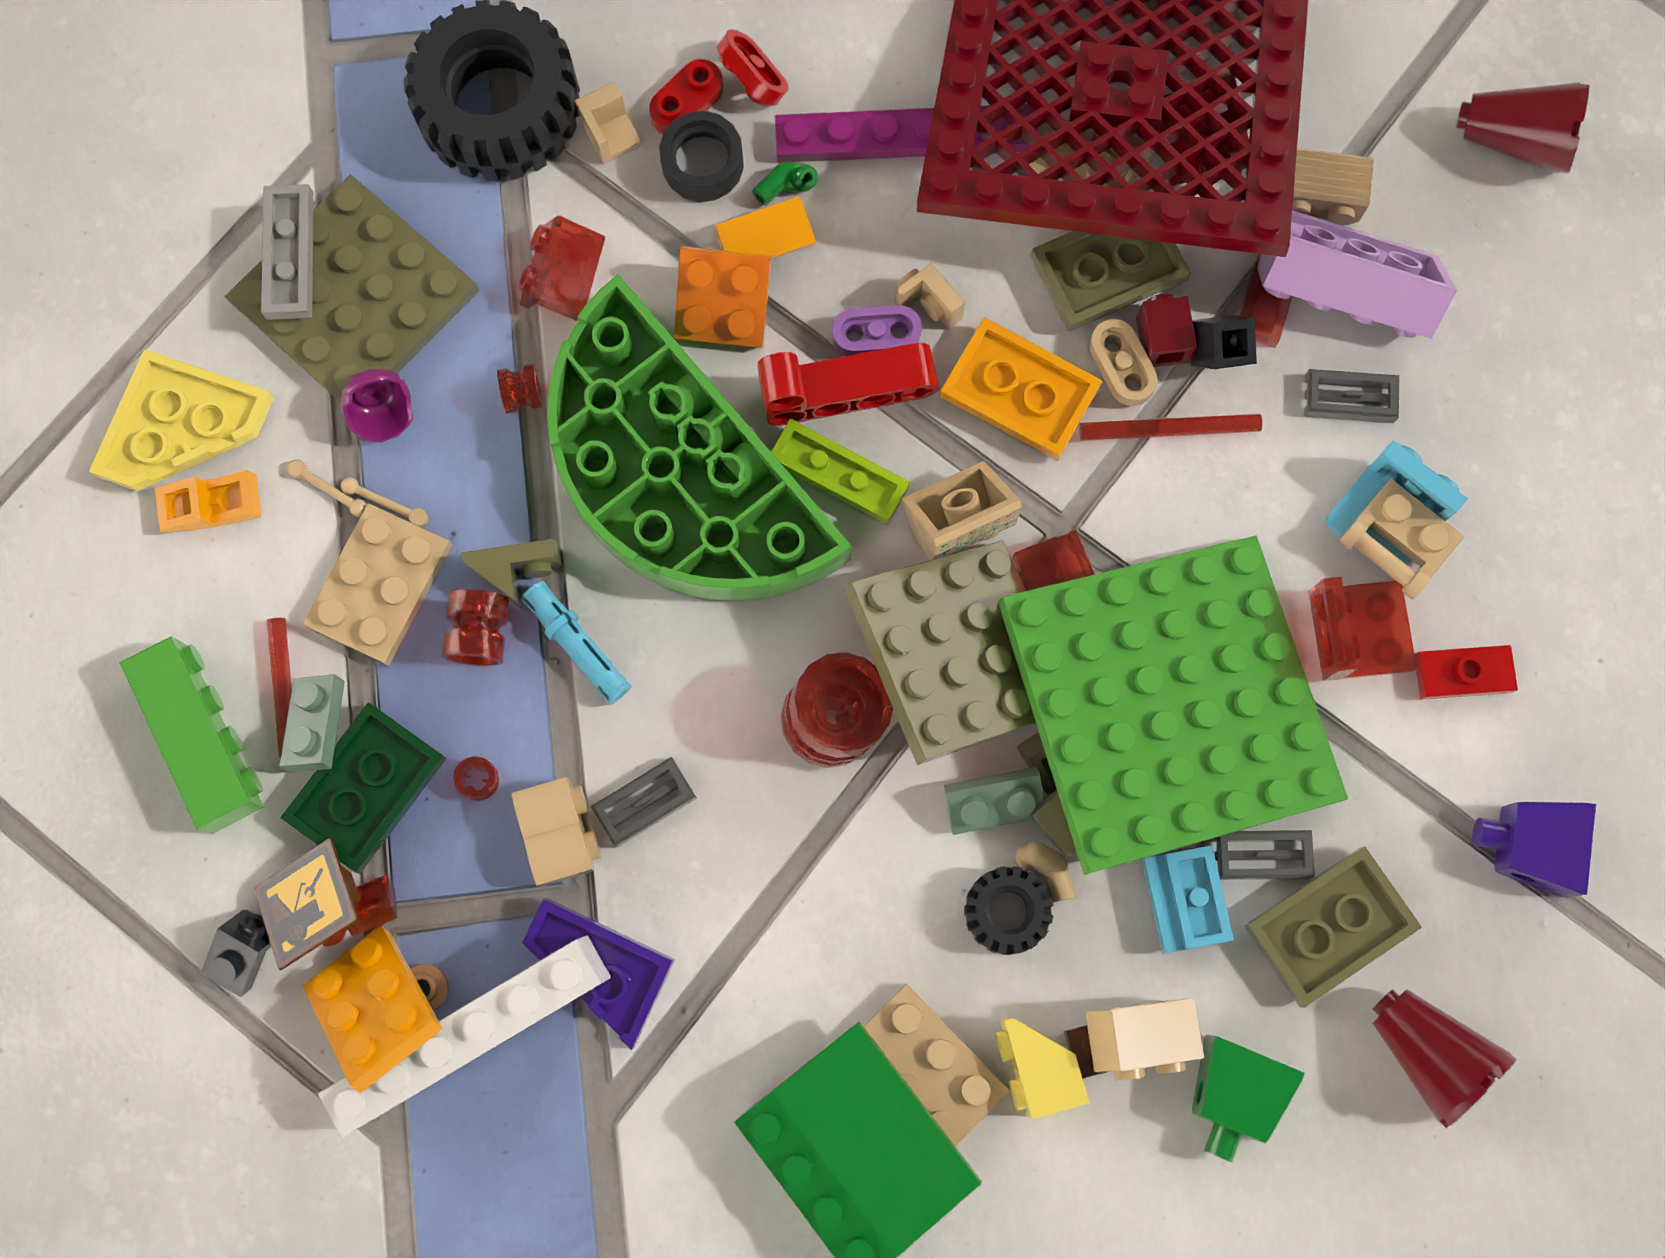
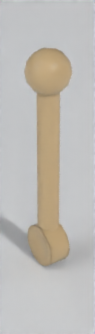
M299 459L292 460L288 464L287 471L293 478H304L348 506L353 516L361 517L367 506L365 501L360 499L354 500L309 472L307 466Z
M351 477L345 478L341 482V490L347 495L357 494L409 518L412 524L419 527H424L428 523V515L421 508L411 510L359 486L358 481Z

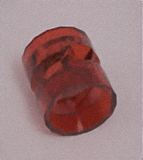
M457 589L450 591L448 594L446 619L452 623V627L444 631L441 657L450 662L467 665L496 666L503 664L506 638L499 630L507 625L510 599L505 595L484 590Z

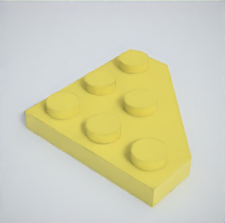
M144 349L89 472L95 477L135 491L142 490L256 439L275 397L269 391Z

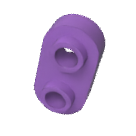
M907 306L853 308L841 312L835 318L832 325V341L835 348L845 356L919 343L922 324L918 314ZM895 328H901L907 334L903 338H895L892 336L891 331ZM857 331L862 335V338L858 341H850L846 335L849 332Z

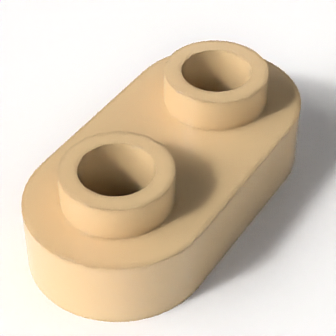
M1108 319L1101 322L1093 331L1089 349L1114 398L1124 405L1138 406L1150 399L1157 386V373L1135 331L1128 323L1119 319ZM1112 341L1118 345L1119 350L1115 352L1108 351L1104 343ZM1129 379L1136 381L1139 389H1128L1124 381Z

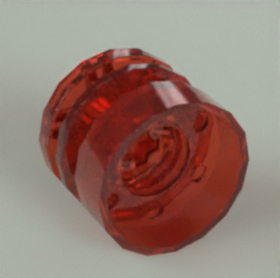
M847 652L826 654L809 664L785 697L780 715L783 736L793 752L810 764L825 768L846 766L860 758L880 739L891 723L893 706L878 670L872 662L865 657ZM828 709H833L836 712L835 720L837 722L835 724L827 721Z

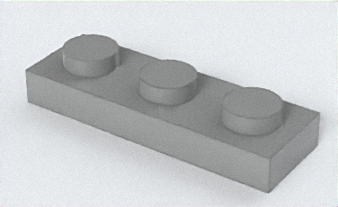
M309 184L263 186L261 313L267 320L312 318L313 191Z

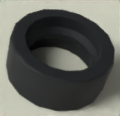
M708 111L688 112L674 119L663 133L659 144L663 175L670 188L683 198L697 202L714 201L730 193L740 181L744 169L741 137L735 126L722 115ZM698 137H709L719 140L727 149L728 159L726 164L720 171L710 176L696 177L684 173L677 164L676 154L685 142Z

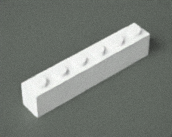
M584 936L576 939L439 1021L443 1028L441 1031L362 1093H359L350 1086L345 1077L318 1093V1096L338 1133L343 1138L610 979L611 976L589 937Z

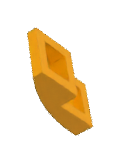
M248 470L207 481L195 476L155 487L160 531L165 533L205 529L262 517L257 477L255 473Z

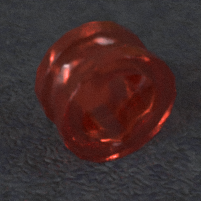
M472 756L465 758L458 764L454 771L453 781L455 788L460 794L471 800L482 801L495 794L499 787L500 776L496 767L483 757ZM474 767L481 772H488V779L482 780L486 785L481 790L472 785L466 786L465 778H471L467 774L468 771Z

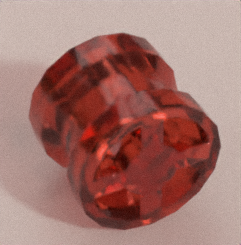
M534 363L526 364L521 370L513 372L508 368L497 370L500 395L506 414L515 413L522 406H530L533 409L543 407L541 386Z

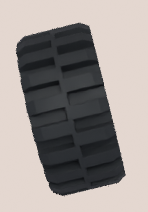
M489 0L475 1L476 6L464 8V5L461 4L451 9L453 14L443 18L440 15L429 23L432 30L428 34L422 31L413 43L417 53L410 52L408 54L405 64L408 74L404 78V91L408 98L407 103L430 150L436 152L440 161L449 168L458 166L462 175L476 178L478 173H483L485 181H500V175L509 174L511 180L524 177L522 171L531 167L537 172L547 166L545 159L549 155L558 157L566 148L563 138H572L577 128L575 118L579 114L575 100L580 98V88L568 46L565 40L559 37L557 28L549 20L543 19L541 21L539 13L529 7L523 6L522 10L519 11L515 2L500 0L499 5H491ZM496 68H509L523 72L533 79L531 87L524 98L514 107L504 112L492 115H477L466 112L456 106L458 96L466 83L484 71Z

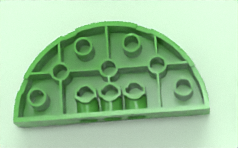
M617 274L606 283L584 306L578 315L579 321L572 329L567 341L564 340L560 347L552 372L547 409L549 440L559 476L580 518L593 536L611 555L645 579L669 590L693 597L713 600L744 601L786 594L817 582L849 562L852 553L851 544L620 275Z

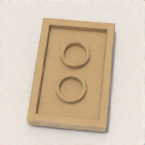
M368 503L302 625L389 666L453 546L452 543L443 537Z
M907 984L864 1025L874 1041L955 1146L1010 1091Z

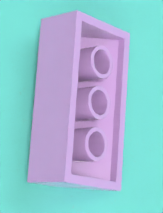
M1292 210L1290 246L1286 257L1260 254L1257 268L1262 286L1265 287L1268 293L1276 297L1289 299L1292 295L1305 299L1310 306L1324 312H1331L1334 308L1348 313L1352 319L1366 325H1372L1374 321L1388 325L1397 334L1408 338H1414L1417 334L1432 339L1457 292L1437 255Z

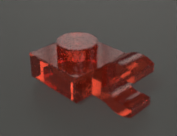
M388 875L356 887L361 900L359 903H354L359 921L323 943L324 947L333 946L341 942L347 930L351 936H354L369 929L379 928L385 923L398 918L395 887Z

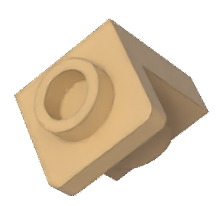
M932 263L921 271L917 269L909 271L898 282L895 305L909 307L921 297V305L928 316L934 321L940 319L948 329L963 319L966 302Z

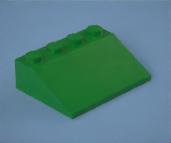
M860 1021L734 1121L735 1125L834 1258H897L982 1184V1180Z

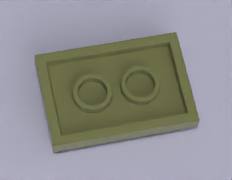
M1072 231L1032 248L1030 254L1068 332L1185 282L1191 275V271L1177 245L1173 243Z
M1365 846L1358 848L1244 925L1300 1008L1307 1007L1422 928Z

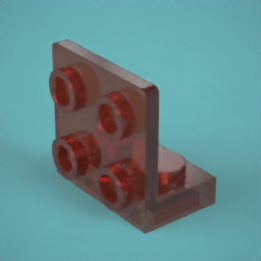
M1342 576L1323 578L1308 591L1323 681L1407 673L1417 668L1405 596L1401 591L1403 586L1396 580L1343 586Z

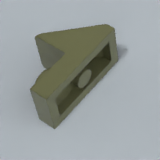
M554 538L461 552L462 562L471 573L520 609H522L518 574L524 573V577L540 578L552 574V569L563 567L561 549Z

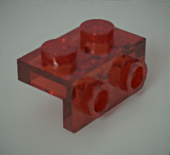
M560 215L555 216L544 225L540 224L536 228L530 243V249L534 251L531 265L526 266L519 280L518 290L523 292L519 306L529 309L537 304L577 321L578 315L588 302L606 236Z

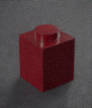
M1158 294L1150 297L1147 301H1143L1136 317L1140 343L1153 367L1189 363L1197 348L1188 296L1174 298L1172 294Z

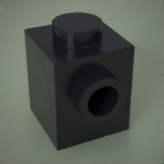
M1227 315L1192 320L1197 348L1191 357V366L1216 370L1257 364L1255 318Z

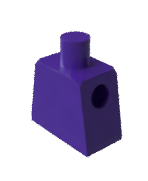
M1515 802L1502 806L1499 821L1478 818L1472 832V842L1474 846L1496 850L1494 869L1498 874L1562 897L1587 895L1596 804Z

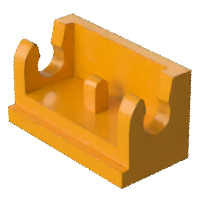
M800 196L715 225L716 240L720 249L724 251L771 255L773 259L816 245V239Z

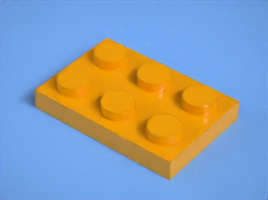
M984 317L940 390L939 397L1058 461L1103 380Z
M382 925L303 985L349 1085L359 1093L365 1091L443 1029L393 936Z

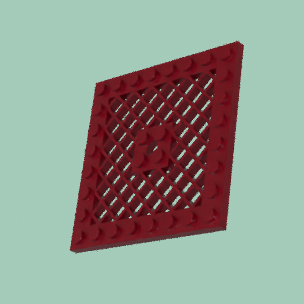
M954 0L918 191L916 212L1286 257L1291 235L1308 0H1154L1161 7L1152 12L1144 5L1149 0H1116L1117 2L1109 7L1101 0H1067L1065 2L1062 0H1002L1007 6L998 10L999 0ZM1043 3L1050 11L1039 16L1033 8ZM1194 4H1197L1204 11L1196 17L1187 9ZM1084 8L1093 15L1085 21L1076 14ZM1240 9L1248 17L1239 22L1231 13ZM1130 13L1137 21L1127 26L1120 17ZM1019 17L1025 25L1014 30L1008 22ZM1173 18L1181 26L1171 31L1163 22ZM1062 22L1069 30L1058 35L1051 27ZM1215 22L1224 30L1216 36L1207 28ZM1106 27L1113 35L1102 40L1095 32ZM1257 28H1259L1258 38L1251 33ZM995 31L1001 37V39L992 43L993 34ZM1150 32L1157 40L1147 45L1139 36ZM1038 36L1045 44L1034 49L1027 41ZM1191 36L1201 44L1193 50L1183 42ZM1081 41L1078 54L1071 46ZM1235 41L1245 49L1237 55L1227 47ZM1014 50L1021 58L1009 64L1002 56ZM1170 52L1177 59L1168 64V56ZM1057 55L1065 63L1054 69L1046 60ZM1213 56L1221 65L1211 69L1203 60ZM1256 61L1255 72L1247 66ZM989 64L996 72L986 77ZM1033 69L1040 77L1028 83L1021 75ZM1186 70H1189L1197 77L1196 80L1189 84L1179 76ZM1076 74L1073 88L1066 79ZM1231 75H1234L1242 83L1234 89L1224 81V79ZM1121 82L1130 88L1116 90L1110 87L1109 84ZM1008 83L1015 92L1004 98L996 89ZM1165 85L1173 92L1166 98H1164ZM1052 88L1060 97L1048 103L1041 94ZM1208 89L1218 97V99L1210 104L1199 95ZM1253 94L1251 107L1244 99ZM982 98H984L990 107L980 112ZM1028 103L1035 112L1023 118L1015 109ZM1183 104H1186L1194 112L1185 119L1174 110ZM1071 108L1070 123H1068L1060 114ZM1228 109L1239 118L1231 124L1220 115ZM1002 117L1010 126L998 133L990 124ZM1162 119L1170 128L1159 134ZM1047 123L1055 132L1043 138L1035 129ZM1203 124H1206L1214 132L1213 135L1206 139L1195 130ZM1089 128H1092L1100 136L1091 143H1088L1080 135ZM1250 129L1248 142L1240 134ZM976 133H978L985 141L974 147ZM1136 133L1145 143L1134 149L1125 139ZM1022 138L1030 147L1017 153L1009 144ZM1180 138L1190 147V149L1182 154H1179L1170 145ZM1067 143L1075 152L1063 159L1054 149ZM1227 144L1231 149L1237 150L1238 153L1226 160L1216 149ZM1112 148L1120 158L1109 164L1100 154ZM996 152L1004 162L992 169L984 159ZM1155 153L1165 162L1164 165L1157 169H1154L1145 160ZM1042 158L1050 167L1037 174L1029 164ZM1200 159L1212 168L1202 175L1191 165ZM1087 163L1095 173L1083 179L1075 169ZM1247 164L1245 179L1237 170ZM1129 169H1132L1141 178L1131 185L1120 176ZM1175 174H1178L1187 183L1178 190H1175L1166 181ZM1222 179L1233 189L1224 196L1212 186Z

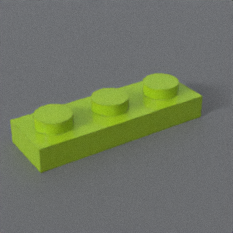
M791 418L771 451L790 474L886 525L890 523L902 502L901 498H904L910 487V481Z

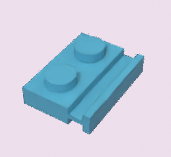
M1212 845L1141 859L1162 954L1234 941Z

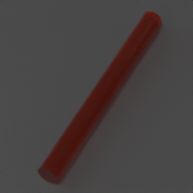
M1261 414L1083 422L1079 425V435L1081 441L1261 432L1262 416Z

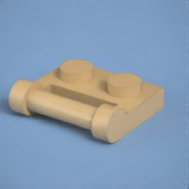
M1390 479L1338 541L1348 549L1356 548L1403 586L1401 591L1413 600L1425 588L1432 576L1465 536L1398 483ZM1370 526L1420 567L1417 571L1412 570L1366 533L1368 527Z

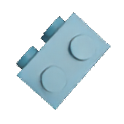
M1393 440L1374 459L1327 515L1325 524L1341 538L1390 479L1398 483L1444 521H1447L1456 514L1468 498L1459 492V487L1453 480L1445 475L1436 474L1423 464L1420 455L1415 450L1405 445H1399ZM1370 526L1366 530L1368 535L1407 566L1412 561L1409 557Z

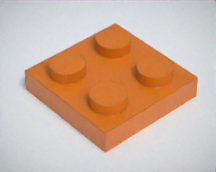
M682 246L679 255L674 339L763 348L772 256Z

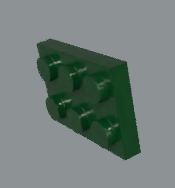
M368 702L335 745L332 768L316 770L280 818L317 845L328 838L333 839L340 862L355 873L361 874L447 758Z

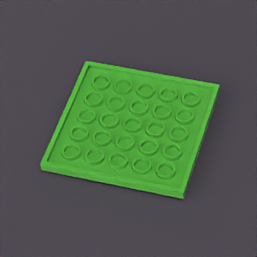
M1257 535L1004 596L998 601L1084 875L1348 799Z

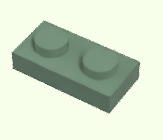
M335 674L294 678L280 767L288 772L332 768L345 683L343 679Z
M1036 767L943 785L949 824L953 835L1033 820L1034 818L1031 813L1043 802L1041 779Z

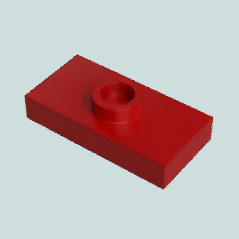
M1511 645L1419 651L1414 654L1420 700L1508 694L1518 691Z

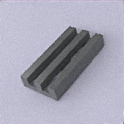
M1309 369L1305 374V383H1307L1305 400H1307V405L1304 408V417L1394 423L1399 418V375ZM1319 384L1385 388L1388 389V394L1355 390L1318 389ZM1318 401L1386 405L1388 408L1318 403Z
M670 757L593 804L591 808L613 845L617 848L694 801L697 797L674 759ZM668 772L672 774L674 779L610 818L605 811ZM681 789V795L619 833L615 829L622 822L674 790Z
M1312 830L1238 831L1214 838L1217 848L1215 860L1217 861L1220 880L1315 878ZM1301 841L1302 850L1228 851V842ZM1302 860L1303 868L1229 869V861Z

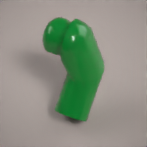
M781 162L752 189V193L761 204L767 206L780 192H808L817 184L818 173L815 168L805 163Z

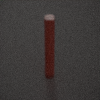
M276 617L266 621L278 756L281 757L292 683L286 619Z

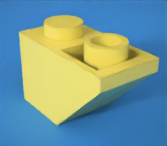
M1014 1018L1000 1020L1003 1031L995 1033L1003 1062L1011 1060L1016 1080L1009 1081V1086L1017 1111L1025 1109L1027 1117L1036 1119L1089 1104L1075 1053Z

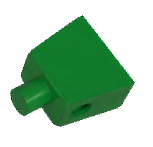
M1206 1035L1203 1044L1204 1058L1200 1060L1192 1114L1214 1123L1204 1151L1232 1163L1242 1135L1262 1143H1266L1270 1139L1301 1084L1305 1073L1221 1037Z

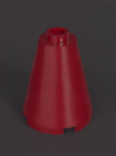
M1577 82L1473 93L1471 102H1461L1456 128L1465 129L1463 139L1556 173H1569L1580 139L1578 134L1581 121L1584 122L1590 85Z
M1393 989L1390 990L1372 1008L1379 1016L1373 1022V1025L1437 1121L1446 1129L1488 1092L1489 1087L1496 1081L1495 1078L1500 1079L1517 1060L1507 1050L1408 989L1401 995Z

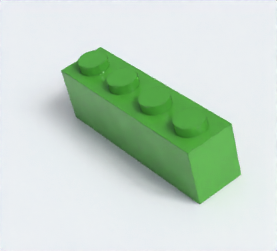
M170 636L119 662L196 830L214 834L264 808L258 795L263 792L261 782L251 767L245 768L239 755V752L243 751L242 742L231 726L226 727L219 713L224 710L223 702L212 685L207 686L200 671L205 669V665L197 649L192 644L186 645Z

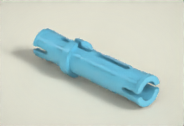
M540 581L529 588L523 594L521 601L546 628L544 634L549 640H556L586 678L600 692L607 704H614L628 693L632 685L617 671L612 662L577 622L579 617L573 610L568 611L544 581Z

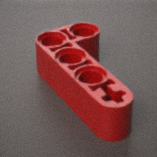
M912 343L799 365L798 356L792 352L770 354L757 362L758 379L767 423L773 426L787 425L790 418L800 423L919 400L932 396L940 390L931 347L927 343Z

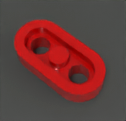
M728 30L717 45L720 62L727 70L736 75L745 86L747 96L753 102L761 106H776L789 89L786 79L749 36L738 30Z
M696 59L687 63L652 97L649 104V113L654 128L663 134L674 119L688 112L708 111L720 99L723 93L724 85L720 68L714 62L706 59ZM698 76L708 77L704 82H696L694 80ZM669 104L678 106L676 110L671 112L664 110Z

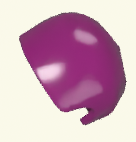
M370 368L351 377L342 391L341 406L347 426L351 432L364 441L382 443L399 437L413 420L409 388L405 380L401 379L399 374L391 370Z

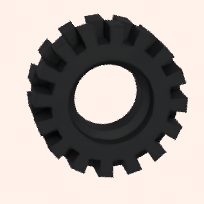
M1003 866L988 871L974 883L966 896L964 915H966L968 931H971L975 937L974 940L979 945L982 944L988 951L993 953L1012 955L1032 949L1038 945L1041 939L1045 938L1049 932L1048 927L1053 921V914H1051L1053 901L1046 892L1048 888L1044 882L1040 883L1036 879L1037 875L1031 871L1029 873L1023 871L1021 867L1007 868ZM999 893H1015L1025 902L1027 909L1026 918L1018 928L1013 930L1002 929L992 920L990 905L994 897Z

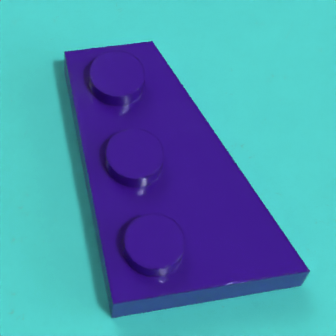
M543 898L522 943L541 961L576 939L588 936L611 978L581 995L580 998L599 1019L602 1018L620 1036L619 1039L630 1050L634 1049L675 959L549 898Z

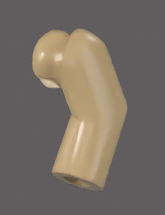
M1031 841L1027 846H1022L1017 850L1016 862L1023 871L1035 870L1046 876L1053 903L1076 897L1067 861L1063 855L1044 843Z

